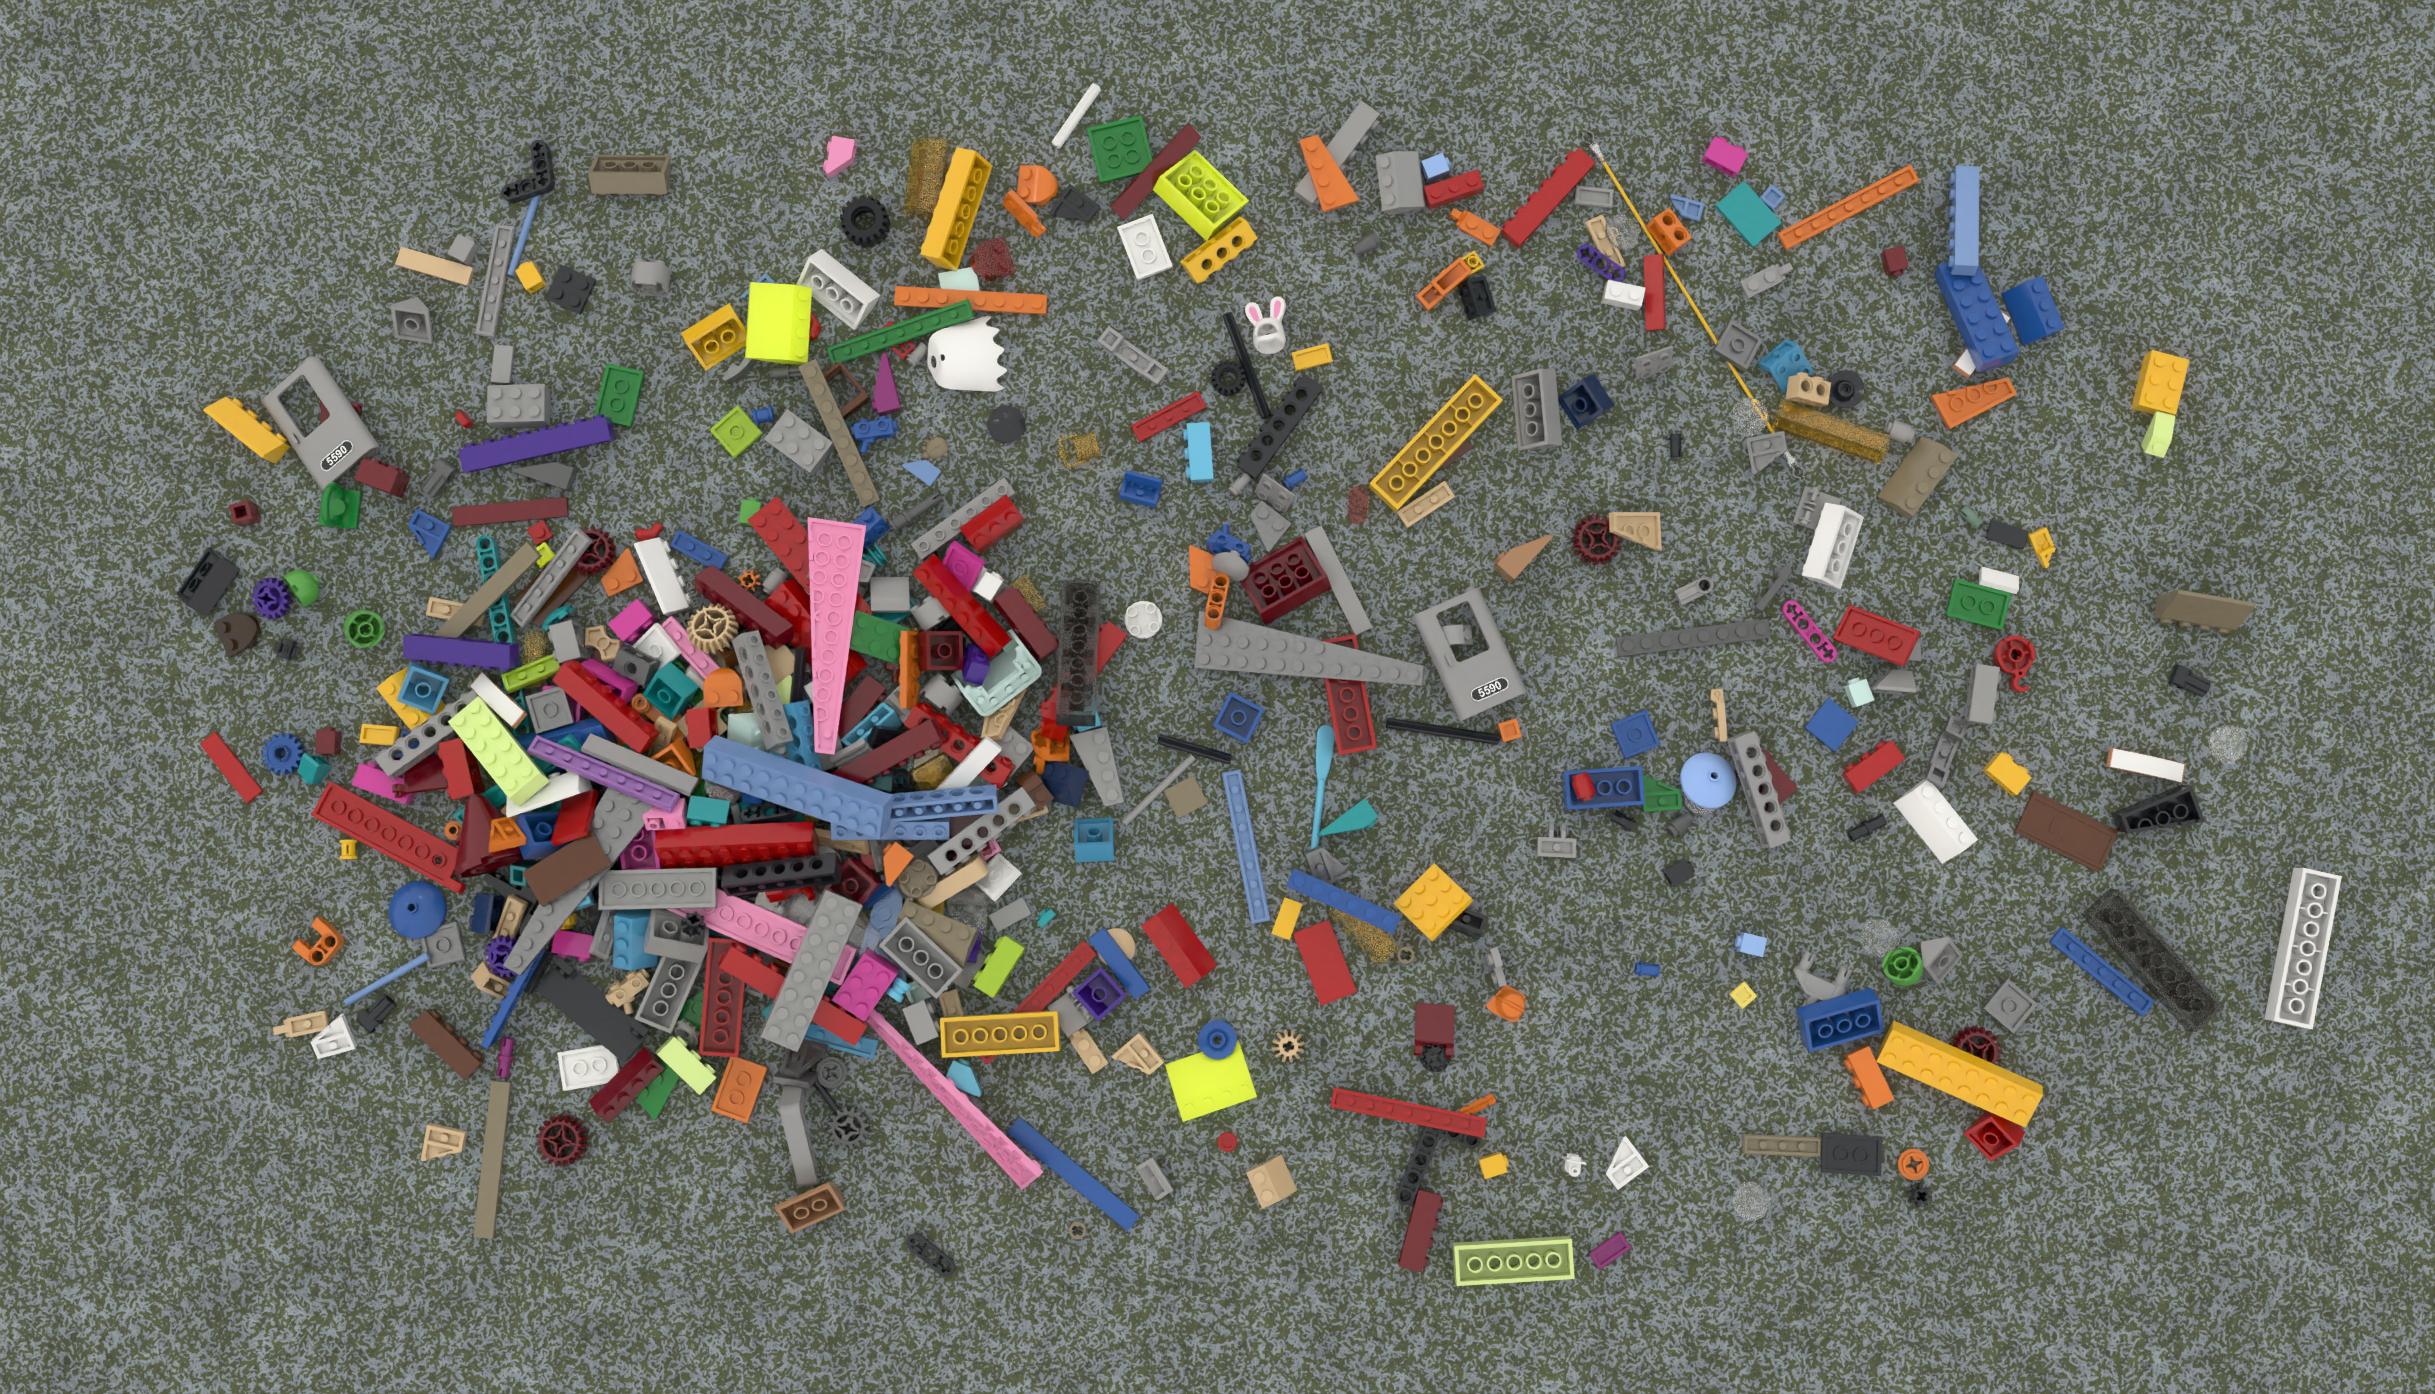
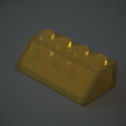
M925 137L912 140L903 214L933 218V212L937 206L940 191L943 188L946 177L949 142L947 139Z

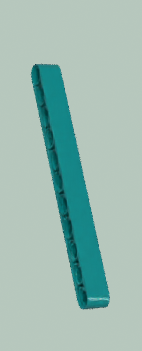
M482 535L476 540L483 585L502 567L498 543L494 538L487 535ZM490 540V547L484 549V543ZM490 559H493L494 565L491 568H488V561ZM507 592L501 597L500 604H494L489 609L494 641L503 642V634L508 633L509 638L506 642L517 643L513 619L510 616L511 609ZM504 614L505 620L500 624L498 618ZM519 655L518 667H513V668H511V670H514V669L519 668V667L522 666V665H521V660H520V655ZM500 671V672H501V675H502V674L507 673V672H509V671ZM503 682L504 691H505L509 696H511L512 698H514V697H513V692L508 693L507 690H506V687H505V685H504V682ZM525 688L519 689V696L514 698L527 713V716L516 729L511 727L514 736L521 735L520 729L523 726L527 728L526 734L534 732L532 718L525 696H528Z

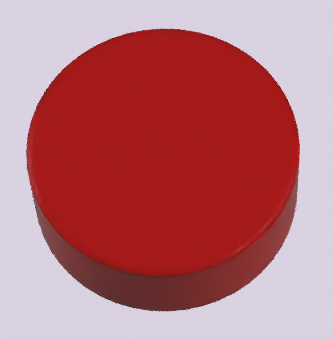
M463 410L455 414L457 421L466 429L474 425V422Z
M1224 1132L1218 1138V1146L1222 1151L1230 1152L1236 1148L1237 1138L1231 1132Z

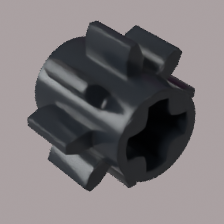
M282 638L281 643L275 642L273 650L278 651L277 657L291 660L292 656L298 657L300 648L296 647L297 642Z
M696 911L691 914L686 913V919H681L682 932H687L690 937L692 935L700 936L701 929L704 930L706 927V923H703L704 916H700Z
M1918 1182L1917 1187L1910 1184L1911 1190L1906 1192L1907 1195H1910L1908 1202H1915V1207L1920 1208L1921 1204L1928 1206L1927 1201L1929 1198H1932L1928 1194L1930 1188H1923V1184ZM1918 1191L1921 1192V1194H1920L1921 1199H1918V1198H1917V1197H1918V1194H1917Z

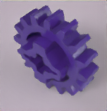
M264 578L263 581L257 582L258 587L252 588L255 594H252L251 597L255 601L251 602V604L257 606L254 610L255 612L261 611V617L266 616V619H278L287 614L285 610L291 609L288 603L293 602L292 599H289L292 592H287L289 586L283 585V580Z
M500 935L490 940V944L486 945L488 951L484 952V954L488 958L485 962H490L491 965L488 968H494L495 975L499 972L501 977L507 975L509 978L516 975L514 971L503 965L514 948L517 938L511 940L510 935L505 937Z

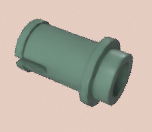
M1965 505L1958 513L1971 524L1970 527L1973 526L1975 529L1984 521L1981 518L1982 516H1978L1968 505Z

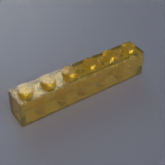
M1781 399L1771 425L1772 428L1878 464L1886 456L1890 441V435Z

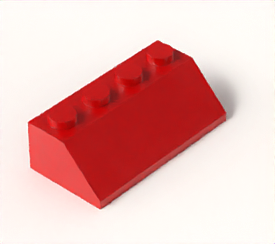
M1173 903L1141 925L1186 989L1218 966Z

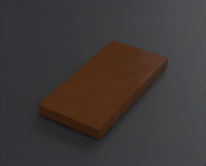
M544 569L512 601L516 606ZM570 570L532 621L541 628L546 617L557 608L562 607L593 575L592 572H589V576L585 577V571L578 575L577 570Z
M589 831L587 836L574 840L525 870L522 874L540 905L544 907L612 864L593 832Z

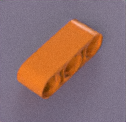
M1217 573L1212 578L1204 616V625L1211 630L1219 628L1222 621L1229 588V577L1224 573Z

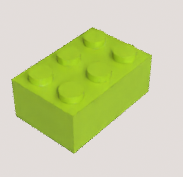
M1009 935L999 937L994 945L996 948L995 952L989 953L984 961L985 968L979 970L973 979L976 981L973 986L992 998L998 995L1027 948Z

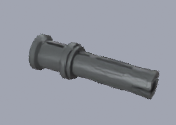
M936 491L908 510L903 509L901 514L893 519L889 518L888 521L894 531L899 533L900 529L908 524H913L915 518L943 502V499L938 491Z

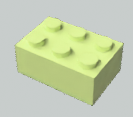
M671 1036L655 1053L700 1095L716 1079L713 1075L716 1071L707 1063L703 1065L700 1062L702 1058L693 1049L689 1052L685 1048L688 1044L682 1038Z

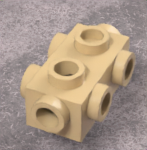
M645 968L629 971L625 975V979L621 982L616 981L609 987L610 990H608V994L605 997L611 1005L615 1003L619 1007L623 1004L625 1014L633 1013L631 1002L636 998L635 994L650 984V974Z

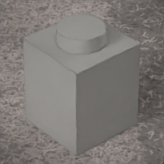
M458 234L447 254L469 266L480 246L475 243L476 239L467 234L465 237Z

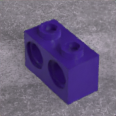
M968 643L963 653V679L966 682L981 686L990 669L988 655L978 644Z

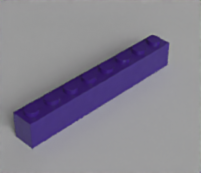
M604 414L593 416V420L578 419L574 421L575 424L571 425L560 423L556 424V428L553 429L542 427L538 428V432L535 433L524 431L520 432L517 437L506 435L502 436L501 440L495 442L494 439L482 441L483 444L477 446L476 443L466 444L463 449L458 450L463 472H475L615 441L611 418L604 417Z

